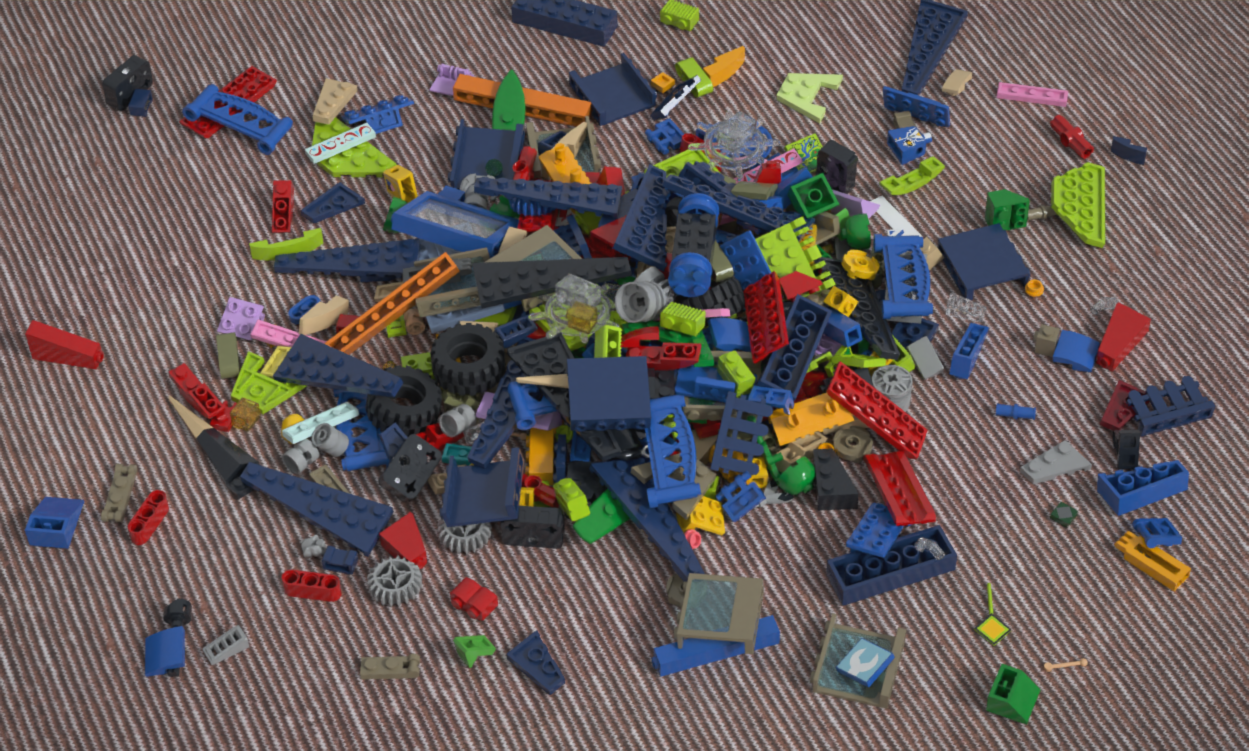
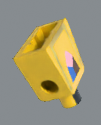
M396 165L383 172L382 176L385 179L387 191L392 197L401 198L407 203L418 197L411 171Z

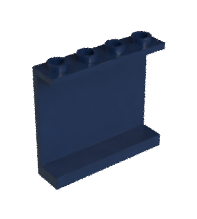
M621 53L620 65L580 78L575 70L569 72L570 87L580 100L591 102L592 116L599 126L656 106L657 93L655 89L649 86L647 79L642 77L640 70L633 65L632 60L625 53Z
M461 119L460 126L456 127L457 141H454L453 144L455 154L451 157L450 161L452 171L448 173V182L451 183V187L460 190L462 180L468 175L475 173L479 176L491 175L496 179L507 178L513 180L514 171L512 168L519 160L521 150L523 149L525 137L524 124H516L515 131L466 127L464 119Z
M1000 223L938 239L937 248L944 256L942 261L965 302L973 300L974 290L1015 279H1020L1024 287L1028 283L1031 276L1028 267H1025L1021 255H1018L1014 243L1010 242L1006 230H1003Z
M646 356L567 359L570 431L625 430L631 428L642 430L651 427Z
M520 448L511 449L510 460L489 463L486 469L477 465L458 467L454 456H450L449 465H446L447 479H444L445 493H442L443 507L440 508V517L445 521L447 527L518 519L524 459Z

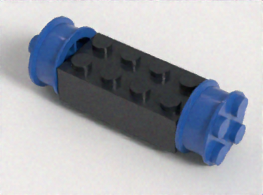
M694 193L687 195L680 201L678 206L668 282L676 294L685 297L703 295L711 284L719 206L711 196Z

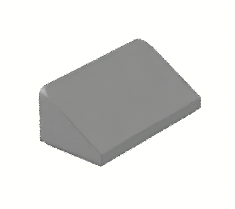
M927 336L907 346L924 380L941 374L944 367Z

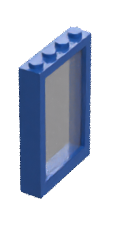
M426 191L392 214L391 222L392 230L457 251L466 252L487 247L489 256L492 258L498 254L508 228H517L519 219L500 215L487 209Z

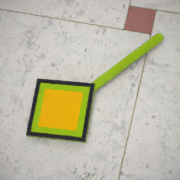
M987 583L989 616L978 624L974 630L995 646L1011 629L993 615L991 583Z

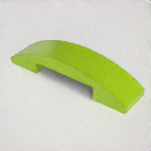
M932 156L920 162L919 168L899 178L891 176L880 181L879 185L891 195L906 194L930 182L945 168V165Z
M318 228L304 231V237L268 244L267 240L249 243L252 259L273 261L275 260V255L312 251L324 243L322 230Z

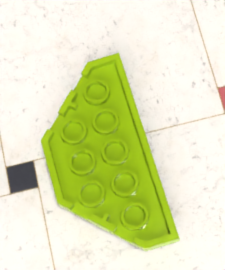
M336 117L329 125L315 122L312 146L351 129ZM367 141L316 163L333 177H341V175H351V177L376 175V177H383L382 174L386 169L397 165Z
M1087 162L1078 169L1074 168L1062 176L1054 177L1051 182V208L1084 243L1103 248L1105 245V167Z

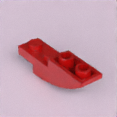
M663 343L662 347H628L626 357L646 356L647 368L664 371L675 370L698 363L702 345L701 343Z
M185 363L168 372L171 380L179 388L180 394L204 417L210 419L226 410L205 383L202 384Z

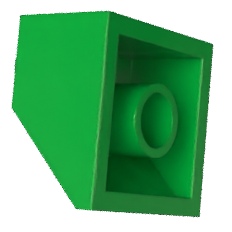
M823 173L791 186L787 194L794 209L805 219L839 206V202Z

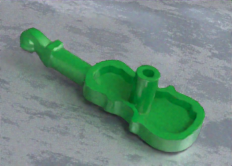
M754 416L747 417V421L756 423ZM758 436L757 444L763 446L764 452L762 456L773 480L776 482L780 474L775 463L784 460L781 452L772 456L766 441L763 440L762 436Z

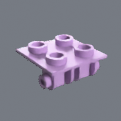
M445 64L438 65L437 71L439 74L432 84L430 91L453 96V86L459 74L473 77L474 75L469 69L455 68L454 66L450 68V66Z
M229 297L217 332H235L236 337L251 341V332L257 320H264L265 314L262 313L264 306Z

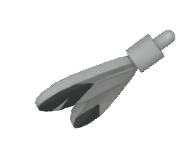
M772 480L768 483L763 493L766 499L754 508H761L766 504L788 503L793 500L794 496L788 493H776L779 485Z

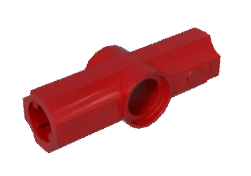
M1060 114L1050 121V126L1060 136V140L1065 147L1070 146L1083 159L1088 158L1093 153L1094 147L1084 138L1083 132L1078 126L1073 127Z
M530 146L523 147L519 160L512 168L514 171L513 180H533L534 173L532 169L537 155L535 148Z
M523 474L521 487L534 488V502L540 501L552 508H558L559 504L554 488L542 483L539 476Z

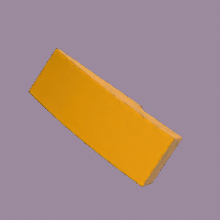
M741 46L715 57L714 64L703 68L713 87L730 78L745 61V47Z

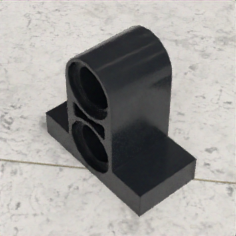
M1134 429L1113 430L1112 440L1117 454V468L1135 469V467H1138L1140 431Z

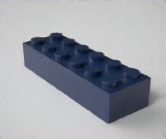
M516 0L511 7L513 23L605 47L618 27L616 10L578 0Z
M797 294L785 316L789 344L769 353L756 386L791 390L793 401H795L832 311Z
M937 525L896 538L884 558L862 551H854L827 560L826 576L842 606L954 571L956 570L957 554L941 526Z

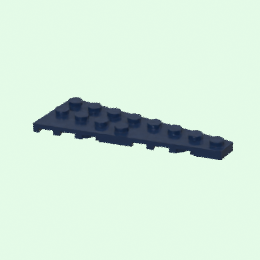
M644 458L591 463L589 468L591 473L595 472L600 478L599 482L601 485L607 486L611 491L610 495L612 498L618 500L623 505V511L640 530L643 529L646 532L648 540L657 545L660 549L659 553L672 563L673 570L683 581H688L689 573L705 574L668 503L658 504V507L650 508L647 488L655 487L653 478L644 484L631 473V467L646 463ZM694 580V583L704 582V581Z

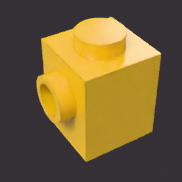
M753 457L752 463L759 466V472L756 475H751L749 481L750 483L756 482L759 488H766L768 472L764 457Z

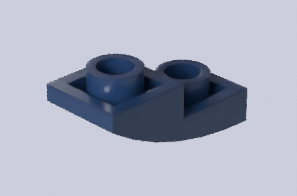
M1113 136L1112 153L1130 162L1144 165L1147 147L1130 144L1131 139Z

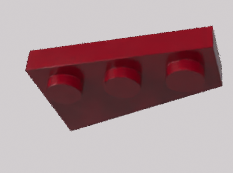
M1119 380L1099 425L1112 431L1121 430L1136 416L1132 406L1126 404L1129 392L1136 390L1143 396L1146 395V391Z

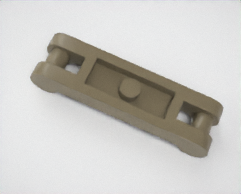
M115 465L112 484L104 510L101 513V520L103 522H109V520H115V522L119 523L123 522L137 475V465Z

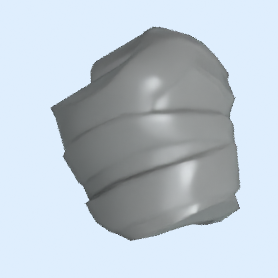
M317 535L304 539L301 543L304 557L323 556L327 547L324 540L319 539Z

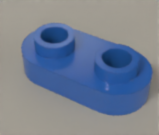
M310 295L298 302L288 312L290 322L300 324V318L317 303L321 302L320 298Z

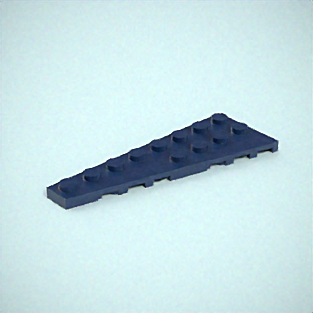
M932 0L920 1L902 92H909L920 96L968 17V11Z
M649 164L613 249L664 272L667 266V240L665 238L667 232V215L665 214L667 204H665V188L662 186L666 179V171Z
M671 174L664 180L662 186L669 192L678 193L684 197L694 193L711 196L719 206V213L728 214L740 222H747L752 224L754 228L763 229L768 232L800 218L799 213L787 214L783 212L782 208H768L767 204H763V202L740 195L737 198L726 195L727 191L715 192L709 188L710 186H696L691 180ZM812 217L810 220L804 219L806 224L793 231L796 232L807 226L810 230L814 225L815 219ZM807 233L797 236L798 242H800Z
M480 177L476 178L474 193L493 197L503 195L509 200L521 198L524 199L525 203H530V200L540 202L541 206L562 210L574 208L578 213L584 214L586 211L595 212L596 216L599 217L605 214L613 216V219H618L622 186L615 184L599 185L597 183L581 184L579 182L562 183L561 181L544 182L543 180L527 181L525 179L510 180L507 178L493 179Z
M419 238L275 255L274 269L275 273L305 271L308 274L324 272L325 275H330L331 272H337L342 276L366 277V275L376 274L379 277L395 275L396 278H402L403 269L415 267L414 262L419 261L421 244Z
M303 334L299 335L273 375V378L278 382L386 397H395L404 383L396 375Z
M525 337L518 342V345L534 341V339ZM512 359L506 366V373L500 380L491 408H488L485 422L481 424V431L467 457L470 463L486 469L517 428L515 422L516 415L507 389L509 383L516 381L517 377L527 376ZM540 391L537 393L531 392L529 395L538 400L542 393Z
M251 462L248 463L240 476L241 482L258 492L262 491L271 500L280 502L286 509L295 511L299 514V517L321 530L328 531L333 534L334 538L343 540L348 543L349 547L358 549L367 557H369L378 541L379 533L384 530L393 514V507Z

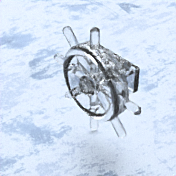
M727 111L725 113L726 120L720 121L711 127L701 121L698 122L697 127L706 132L704 143L689 144L688 149L691 151L704 150L707 158L710 160L708 164L711 170L716 165L724 169L735 170L738 179L743 178L742 169L749 168L756 163L762 164L768 161L762 157L764 147L778 146L780 144L779 139H764L762 132L758 129L764 123L762 118L755 120L741 111L735 115H732L731 111ZM756 147L754 151H751L748 148ZM715 149H723V150L719 153V152H717Z
M570 273L555 285L556 293L554 295L545 294L538 296L540 300L546 302L545 312L528 315L530 321L546 319L548 325L552 328L546 333L548 339H552L561 332L564 335L580 336L581 342L587 343L588 335L595 333L602 326L619 327L617 323L610 321L611 311H616L615 303H610V300L605 295L610 289L609 285L604 284L600 288L599 285Z

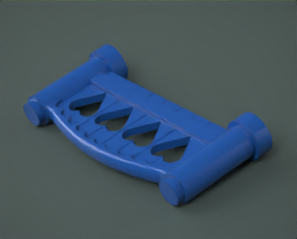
M214 84L208 85L192 103H188L182 109L184 117L189 121L194 122L202 115L258 140L257 147L265 155H270L276 149V144L293 125V121L289 117L279 119L270 111L252 101L218 92L219 89ZM217 100L228 104L224 107L214 108V102ZM235 107L237 110H242V112L229 115V108ZM251 114V116H255L257 119L244 122V115ZM264 120L272 125L260 129L259 121Z
M874 234V253L883 252L889 299L882 300V319L904 316H929L933 314V304L927 302L930 293V272L926 259L920 249L923 248V237H919V235L882 236V234ZM909 251L912 253L911 257L913 259L907 260L898 255ZM911 264L914 266L912 269L914 273L906 272L900 268ZM909 278H915L914 283L916 286H910L902 282ZM916 291L918 299L913 300L903 295Z
M516 381L509 383L507 391L516 415L515 422L518 429L528 430L536 424L535 416L557 412L544 395L540 402L529 395L531 392L537 393L539 391L534 384L521 386Z
M333 389L334 396L339 397L337 406L348 402L351 398L363 401L356 408L359 414L364 415V417L355 423H351V419L336 425V429L347 435L349 439L348 447L344 452L346 457L341 459L343 471H353L381 465L388 466L389 460L379 437L382 432L367 417L365 409L367 394ZM358 427L366 430L358 437H352V428ZM355 442L368 445L361 451L354 452L355 446L353 444Z
M677 394L650 399L651 427L645 428L655 487L647 488L650 508H656L658 504L697 498L701 495L700 484H695L694 482L696 475V447L692 430L682 411V407H686L684 395ZM672 414L675 416L673 420L676 423L675 427L670 428L659 424L668 415ZM672 432L678 433L676 439L679 440V443L677 445H671L662 440ZM674 450L681 451L679 456L682 458V461L680 463H675L665 458ZM679 467L684 469L682 474L685 476V479L683 481L667 477Z

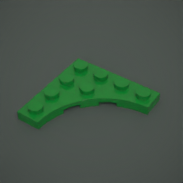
M656 321L622 324L623 335L640 328L658 326L659 340L657 341L663 343H701L698 363L693 366H714V358L702 330L695 337L660 327V322Z

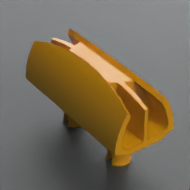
M558 143L554 149L546 151L539 156V161L552 182L591 184L589 182L590 179L586 177V173L582 171V167L578 165V161L574 159V155L569 147L564 146V144ZM571 208L570 210L575 214L574 208Z
M827 393L795 403L793 409L789 408L790 415L785 414L783 408L774 410L772 415L768 417V423L773 425L772 433L775 432L776 444L778 446L796 441V438H805L807 434L809 436L814 435L816 431L819 433L823 432V429H831L834 425L840 426L854 421L853 414L828 396Z

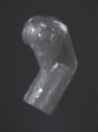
M1102 297L1090 308L1092 314L1097 315L1101 310H1112L1115 308L1118 300L1115 297Z
M922 537L914 544V547L920 552H923L925 548L928 549L937 560L945 556L944 551L932 540Z

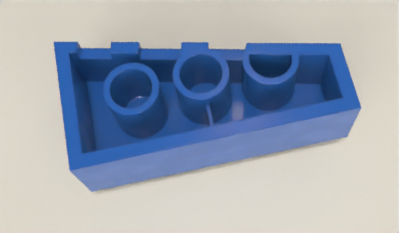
M1179 460L1153 464L1151 468L1135 467L1134 471L1129 472L1118 470L1115 471V474L1111 475L1101 473L1098 474L1097 492L1117 516L1188 490L1189 472Z

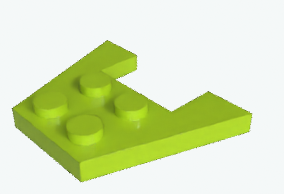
M248 351L231 393L232 401L258 413L265 414L307 387V385L283 384L258 373L257 371L265 363L264 358Z

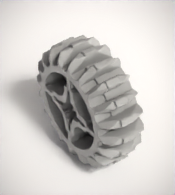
M441 519L438 521L437 533L439 541L443 543L445 549L449 548L451 553L457 550L458 554L462 551L468 554L471 550L475 553L476 548L482 549L483 544H488V539L491 538L492 525L488 522L447 527L445 521Z
M389 556L388 560L382 558L381 563L375 562L374 568H370V574L367 576V588L371 597H374L376 602L381 601L383 606L389 603L390 607L393 604H397L400 607L402 602L408 604V599L414 600L415 595L419 594L420 588H422V574L418 565H414L410 561L406 562L405 558L400 559L399 556L396 559H392Z

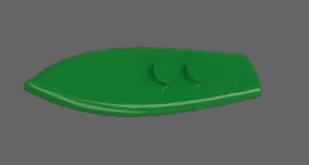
M513 69L503 78L495 95L492 129L515 131L516 124H524L525 96L519 78Z
M608 488L589 506V516L578 519L573 524L575 532L588 544H592L630 519L623 511V505L618 500L612 498L610 495L611 491Z

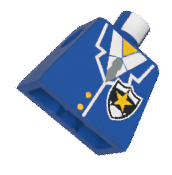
M915 126L889 130L887 136V144L901 165L923 156L926 151V144L932 142V136L929 132L921 134Z

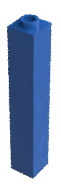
M830 306L827 307L832 313L824 329V335L846 348L863 340L858 322Z
M773 615L759 619L754 651L780 644V630ZM729 627L715 632H728ZM688 638L684 640L682 649L678 648V642L654 648V657H651L654 670L658 669L660 677L744 654L745 642Z

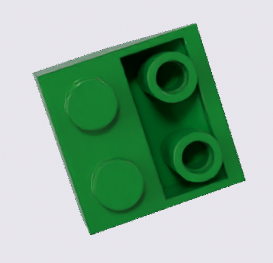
M1006 189L988 192L985 210L987 225L1000 223L1003 230L1006 231L1026 227L1030 203L1029 198Z
M1001 664L988 695L986 711L1027 725L1041 689L1022 670Z

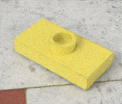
M277 346L260 374L274 379V373L292 347Z

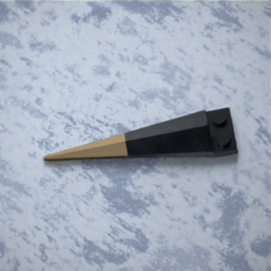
M647 368L650 399L675 395L674 370L664 371ZM567 374L516 378L518 383L569 388Z
M169 396V401L204 450L227 489L238 500L254 491L255 489L241 482L240 476L249 462L260 465L259 461L173 397Z

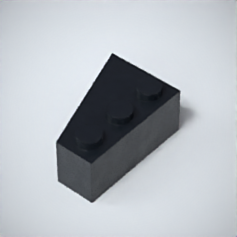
M813 449L812 464L816 471L814 484L818 511L858 509L859 493L834 449Z

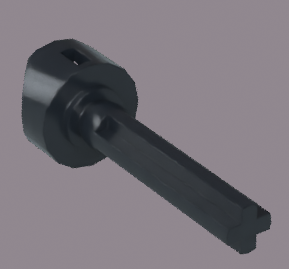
M176 599L164 608L163 620L170 624V628L190 623L192 615L191 603L185 599ZM180 668L167 669L169 677L179 676Z

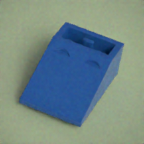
M44 497L30 514L25 528L29 545L69 549L84 500Z

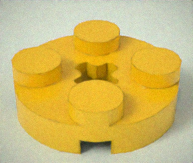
M850 250L844 255L842 266L850 278L874 280L880 267L879 262L873 256L872 258L867 257V253L864 251Z

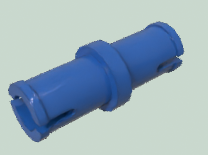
M997 403L996 416L1013 417L1016 420L1017 418L1035 420L1036 407Z

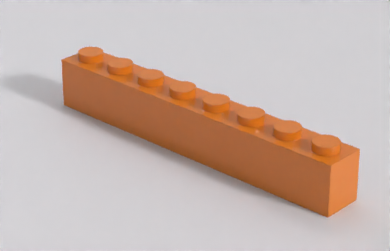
M459 74L453 86L454 100L493 109L495 95L501 82ZM523 88L525 116L577 127L585 122V116H589L590 119L592 115L591 102Z
M446 252L324 344L350 355L416 305V298L428 296L459 273L460 270Z

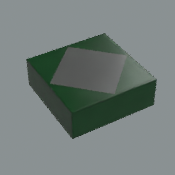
M1060 502L1050 514V519L1068 528L1077 517L1078 510Z

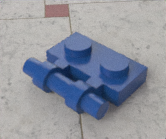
M670 118L655 124V131L650 129L645 131L648 141L654 143L655 148L664 155L669 153L667 148L669 146L673 150L680 148L682 135H684Z
M748 471L742 475H737L732 483L728 486H723L716 495L719 501H722L724 498L728 500L722 507L733 522H737L766 499V496L756 482H751L747 485L746 481L751 478ZM740 487L742 490L733 496L732 492Z

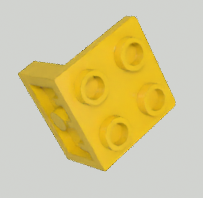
M703 496L687 520L676 512L677 522L684 534L689 529L695 530L696 527L721 536L725 534L723 508L720 501Z

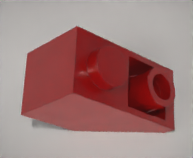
M797 271L779 278L780 288L786 301L791 299L792 302L797 294L801 295L806 292L813 294L820 290L819 286L823 285L821 280Z

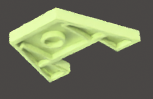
M788 73L777 93V101L820 124L825 115L826 107L814 105L812 102L821 86L838 90L843 80V75Z

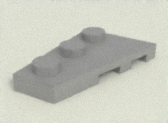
M1064 440L1020 467V473L1032 484H1037L1055 479L1056 476L1062 474L1072 475L1078 470H1091L1092 464Z

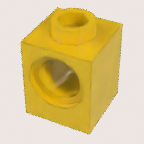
M835 286L832 287L823 301L847 317L850 316L858 304L856 299Z

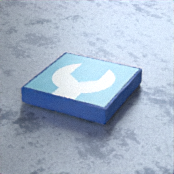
M861 638L835 668L837 672L869 688L895 656L892 652Z

